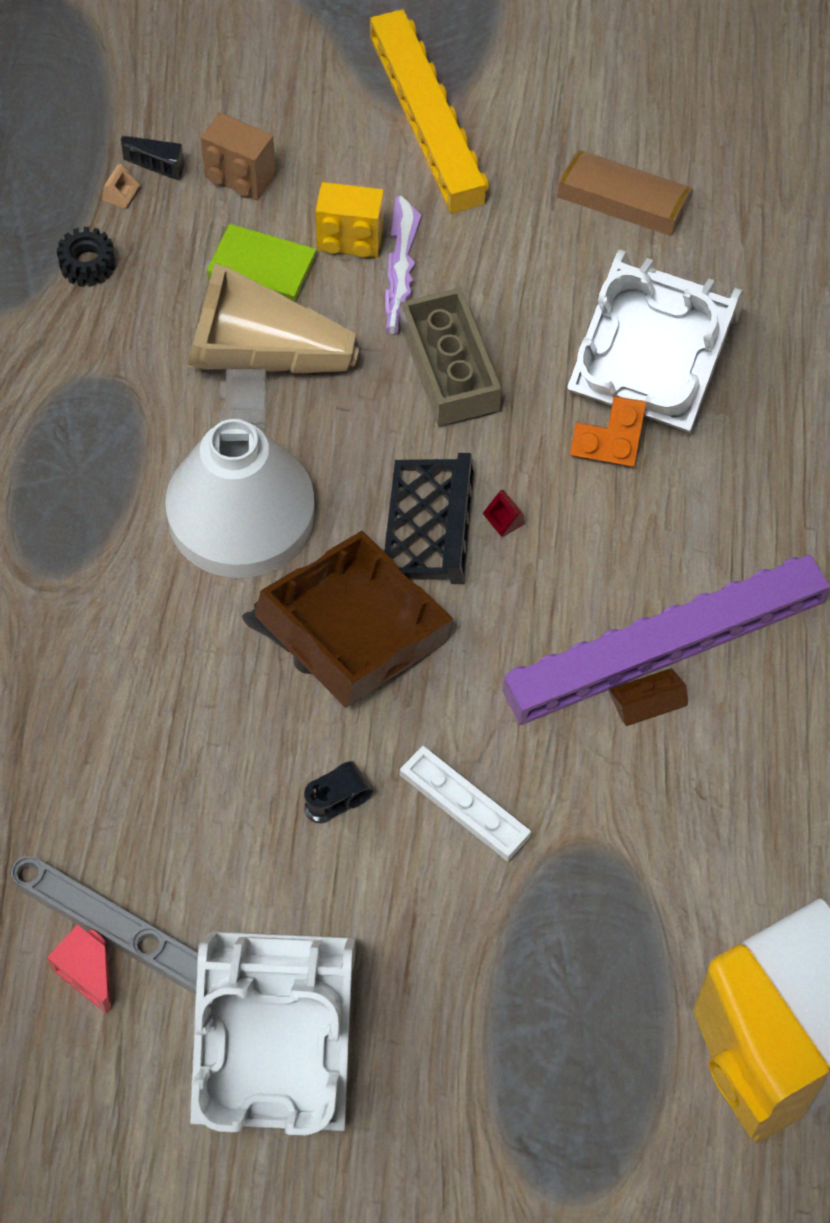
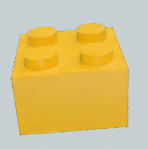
M321 182L315 211L317 251L378 258L384 230V189Z

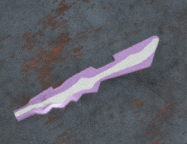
M397 196L395 202L391 237H397L395 252L389 254L388 282L390 289L385 290L386 331L389 334L398 333L400 302L407 301L412 293L410 285L413 284V279L409 273L416 262L408 254L422 217L402 196Z

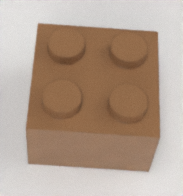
M219 112L201 136L205 178L215 184H221L235 190L242 196L258 200L276 176L273 135Z

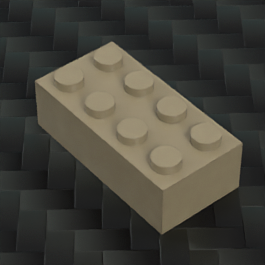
M459 287L400 302V327L437 425L442 426L500 411L501 386L462 288Z

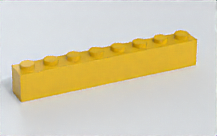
M404 9L370 17V39L450 214L484 205L485 191L489 190L485 173H480L477 156L474 150L470 151L467 146L468 141L464 128L458 127L456 111L453 106H449L447 103L444 85L438 84L436 80L435 66L432 62L428 63L425 45L423 41H418L416 37L417 32L413 20H408Z

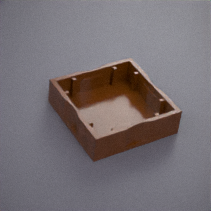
M363 531L356 533L329 549L317 561L292 571L260 590L255 617L345 708L444 645L454 620L420 586L409 580L399 570L395 562Z

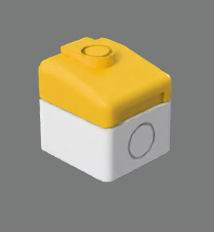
M820 898L712 959L694 1004V1017L711 1055V1058L708 1060L711 1076L735 1116L755 1143L764 1141L801 1119L805 1114L811 1113L830 1101V908Z

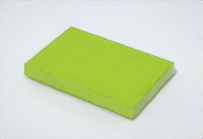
M229 223L206 272L207 277L211 278L214 263L229 267L295 302L317 253L316 248Z

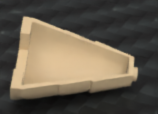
M214 263L187 366L208 370H257L268 372L290 370L291 373L347 371L348 365L355 366L359 348L354 347L356 337L354 332L309 307L304 308L280 293L260 285L229 267Z

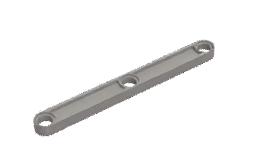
M24 856L13 864L11 876L15 886L21 892L73 923L78 924L87 931L93 929L110 945L196 995L197 952L35 857ZM34 867L39 871V874L34 881L25 883L19 879V873L22 869ZM147 937L155 938L159 942L158 949L151 954H144L138 949L139 943Z

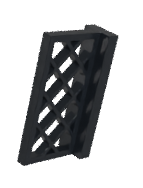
M458 453L457 459L395 460L384 552L392 560L401 552H404L411 559L404 567H398L407 578H449L451 584L465 583L476 471L471 453ZM402 470H416L420 474L409 485L401 479ZM440 470H452L451 477L441 485L432 477ZM428 481L435 490L422 499L415 490ZM410 495L417 504L404 513L398 507V504ZM443 495L449 501V504L437 513L429 504ZM425 509L432 518L419 527L411 519ZM407 523L415 532L401 542L395 536V531ZM439 523L446 529V532L434 542L426 533ZM421 537L429 547L416 556L408 547ZM434 552H437L443 558L442 567H427L423 561Z

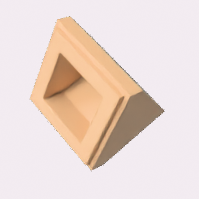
M118 164L104 185L102 200L126 208L140 187V184L121 164Z

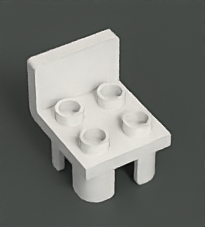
M619 249L608 278L600 291L597 308L587 335L581 343L578 360L567 389L569 392L612 406L614 395L644 400L646 405L644 411L645 418L691 433L730 324H737L744 306L743 290L735 288L729 299L716 294L715 280L708 278L705 285L702 286L657 271L654 261L648 258L639 269L631 266L627 252Z
M209 932L199 944L190 1124H202L210 1129L221 1132H239L243 1126L285 1128V1133L290 1135H310L320 1130L344 1131L351 979L355 963L356 938L236 932Z

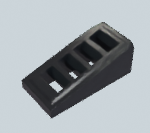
M130 136L121 137L122 153L125 161L166 177L180 180L184 166L182 144Z

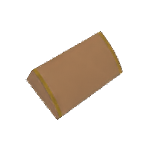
M579 150L573 156L559 180L557 197L672 236L693 188Z

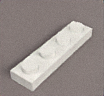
M422 746L400 769V776L507 862L531 837V831L426 747Z

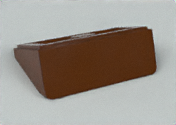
M672 668L609 689V694L625 726L688 705L686 685Z

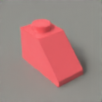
M77 924L47 958L51 969L107 1014L111 1010L109 958L105 948L106 941L93 929L86 932Z

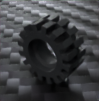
M84 227V232H79V229L75 228L73 229L74 235L67 232L64 235L65 240L60 239L58 242L59 247H57V257L62 276L65 279L68 277V281L71 284H74L77 280L80 287H84V282H88L89 287L95 286V280H98L99 284L105 282L104 276L109 279L112 275L111 270L114 271L116 267L111 238L108 239V235L105 232L100 235L98 228H94L93 232H90L89 227ZM84 252L98 254L91 261L81 262L75 260L76 256Z

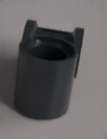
M345 762L333 771L307 784L304 791L306 801L304 811L306 817L315 823L328 822L345 811L365 803L372 796L373 788L355 762Z

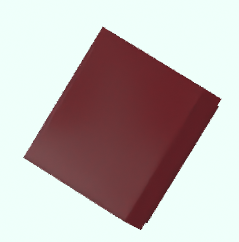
M504 490L498 492L482 513L501 537H505L525 525L523 513Z

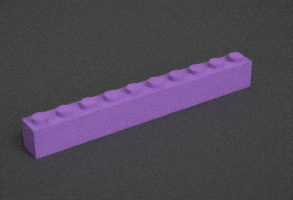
M811 554L802 558L793 557L772 570H760L751 578L742 582L732 581L721 590L712 594L702 593L687 604L681 606L672 605L661 614L651 618H639L631 626L619 631L617 629L609 630L599 639L589 643L582 641L561 654L546 655L538 663L526 668L525 666L516 667L504 676L503 693L521 726L608 691L612 687L628 683L825 603L830 586Z

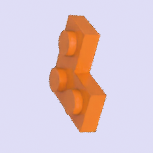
M614 395L608 427L576 422L570 455L634 467L646 406L644 400Z

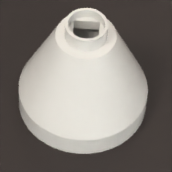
M228 419L210 429L176 469L166 492L165 503L168 526L175 545L194 565L219 576L248 578L260 576L282 567L292 560L305 546L314 525V491L305 468L291 453L263 431L240 419Z

